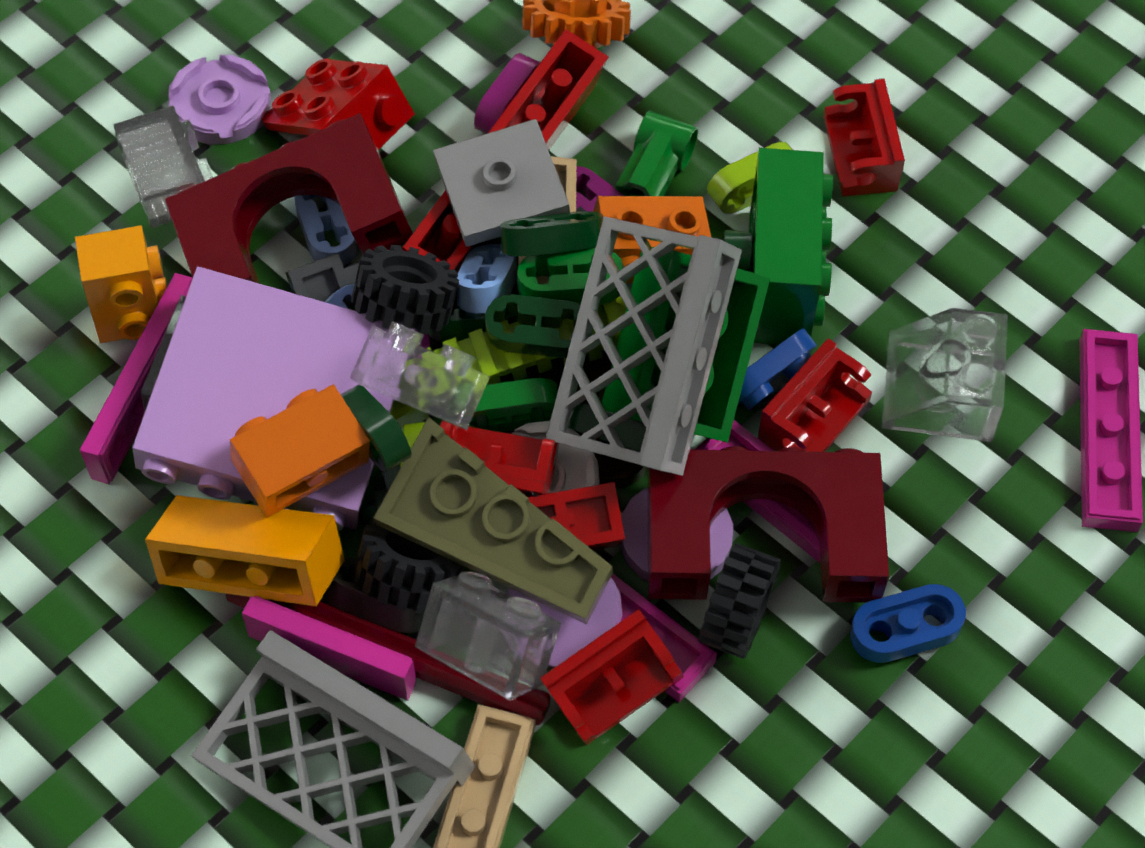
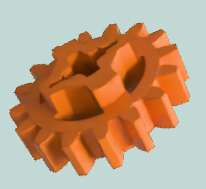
M523 0V30L530 31V36L533 38L545 37V43L548 44L553 43L554 45L565 29L595 48H599L602 45L609 46L610 39L622 41L624 40V34L630 33L631 10L629 2H622V0Z

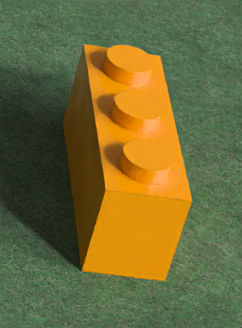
M176 495L145 539L158 584L247 597L258 596L268 600L316 607L345 561L334 515L282 509L266 518L258 505Z

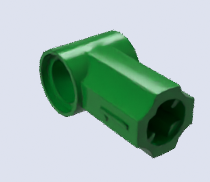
M649 110L639 126L634 142L633 154L616 184V190L624 196H664L676 171H684L696 146L699 133L698 128Z

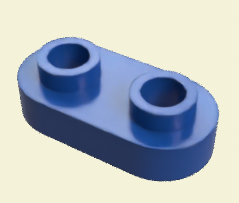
M804 328L797 331L747 368L737 407L744 404L748 411L754 409L775 392L770 383L783 374L790 381L811 357L810 353L818 345Z
M939 584L921 586L863 604L854 615L850 629V640L857 653L869 661L877 663L894 661L953 642L962 629L966 617V608L961 597L949 587ZM928 615L936 616L941 620L942 625L932 626L924 620V617ZM881 631L887 635L889 640L884 642L876 641L869 633Z

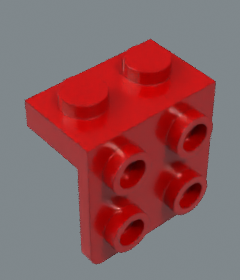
M326 58L312 64L305 72L306 77L292 90L279 95L272 102V109L264 115L262 122L268 130L311 135L327 128L336 121L345 120L361 113L379 150L415 113L388 65Z

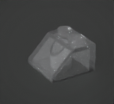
M950 308L890 331L888 337L882 428L992 442L1004 408L1008 314Z

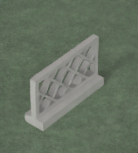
M604 216L546 439L683 476L742 250L717 238L703 235L697 237ZM618 233L634 236L644 254L620 271L612 258ZM648 240L662 243L652 249ZM677 246L693 249L688 271L673 282H670L658 259ZM650 266L662 289L638 305L625 281ZM607 273H609L610 278L606 280ZM617 288L629 311L605 327L597 312L600 299ZM682 290L681 298L679 299L677 293ZM668 299L676 313L674 325L670 331L656 339L643 315ZM635 322L647 346L623 361L611 337ZM594 328L596 333L591 336L592 330ZM602 344L614 368L593 382H590L583 369L586 353ZM665 347H667L666 355L662 351ZM653 356L661 370L658 386L641 396L629 371ZM620 378L632 403L608 417L596 393ZM578 384L581 388L579 391H577ZM587 399L599 424L581 436L566 433L571 410ZM653 403L650 412L647 406ZM637 412L646 427L640 452L625 449L614 428ZM605 434L610 444L595 440Z
M269 630L256 648L262 657L191 756L209 770L330 848H362L359 829L391 821L395 841L390 848H412L455 783L463 786L475 768L474 763L460 745ZM270 678L283 686L287 708L256 715L254 698L267 680ZM296 695L308 703L297 705ZM245 712L246 718L240 719ZM321 712L330 715L334 738L303 745L299 718ZM289 721L293 748L262 755L258 728ZM343 724L355 732L344 735ZM248 731L252 758L226 764L214 756L227 736ZM367 742H373L380 747L383 768L351 775L347 747ZM337 750L341 778L309 786L305 758ZM391 754L404 761V763L392 765ZM295 760L299 789L278 794L269 792L266 786L264 768ZM254 771L255 782L242 773ZM421 772L435 781L422 801L399 806L395 777ZM385 780L390 809L357 817L353 788ZM343 791L347 820L326 825L317 823L314 820L311 798ZM301 801L302 812L289 804ZM410 817L403 828L402 819ZM349 832L351 844L337 835Z

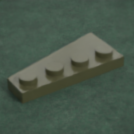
M428 417L411 448V458L404 461L373 518L376 525L587 625L613 574L612 566L555 519H550L530 503L528 497L512 484L508 485L488 469L480 458L466 447L465 449L445 434L443 428Z

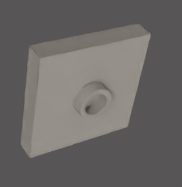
M536 119L433 150L439 173L466 247L500 237V224L505 221L570 212L569 202Z

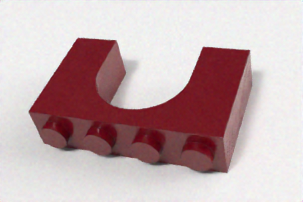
M361 113L345 120L336 121L323 130L300 140L288 142L275 151L250 162L240 163L225 173L200 184L190 185L183 191L165 198L192 277L197 266L260 284L250 257V240L253 230L268 210L294 196L318 195L331 199L340 205L350 231L363 255L368 249L374 251L376 246L383 245L387 250H390L391 245L406 243L413 234Z
M739 446L725 447L721 450H692L690 448L683 476L648 467V599L707 600L711 576L710 526L716 517L728 507L752 499H768L786 504L801 513L811 524L818 537L820 546L823 602L867 603L883 598L889 579L880 453H863L853 448L840 449L835 452H806L796 447H787L778 451H749Z

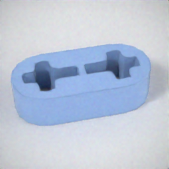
M294 196L297 217L313 260L317 261L339 253L343 266L348 265L355 258L357 244L341 206L331 199L321 196L322 201L326 202L327 211L319 213L316 203L311 199L320 196ZM332 230L336 241L340 245L331 247L330 243L325 241L324 232Z
M485 244L471 249L458 271L457 306L461 310L470 313H486L488 306L494 299L503 295H510L517 281L516 256L503 254L502 244Z

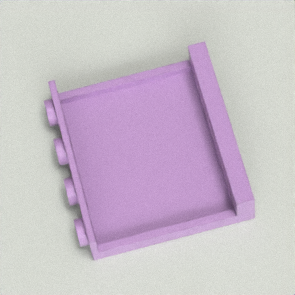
M197 266L132 447L135 468L142 470V474L147 478L159 483L173 484L176 480L197 485L200 492L216 499L228 500L231 496H236L254 501L253 504L258 505L231 461L230 439L235 437L236 431L251 419L260 416L268 419L287 409L288 403L294 397L306 390L316 389L319 392L332 384L335 385L340 394L361 384L390 413L406 360L410 358L415 329L412 328L410 334L400 333V327L392 326V329L388 330L381 327L383 321L378 320L371 323L366 320L365 313L359 314L351 309ZM369 458L368 463L284 509L334 515L338 531L342 530L343 527L356 530L359 523L361 505L374 462Z

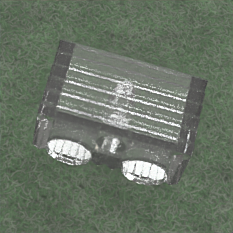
M174 105L113 124L120 153L148 223L152 228H157L160 224L167 225L172 221L165 198L213 178L206 158L199 160L195 158L193 151L198 150L199 145L190 120L180 121Z

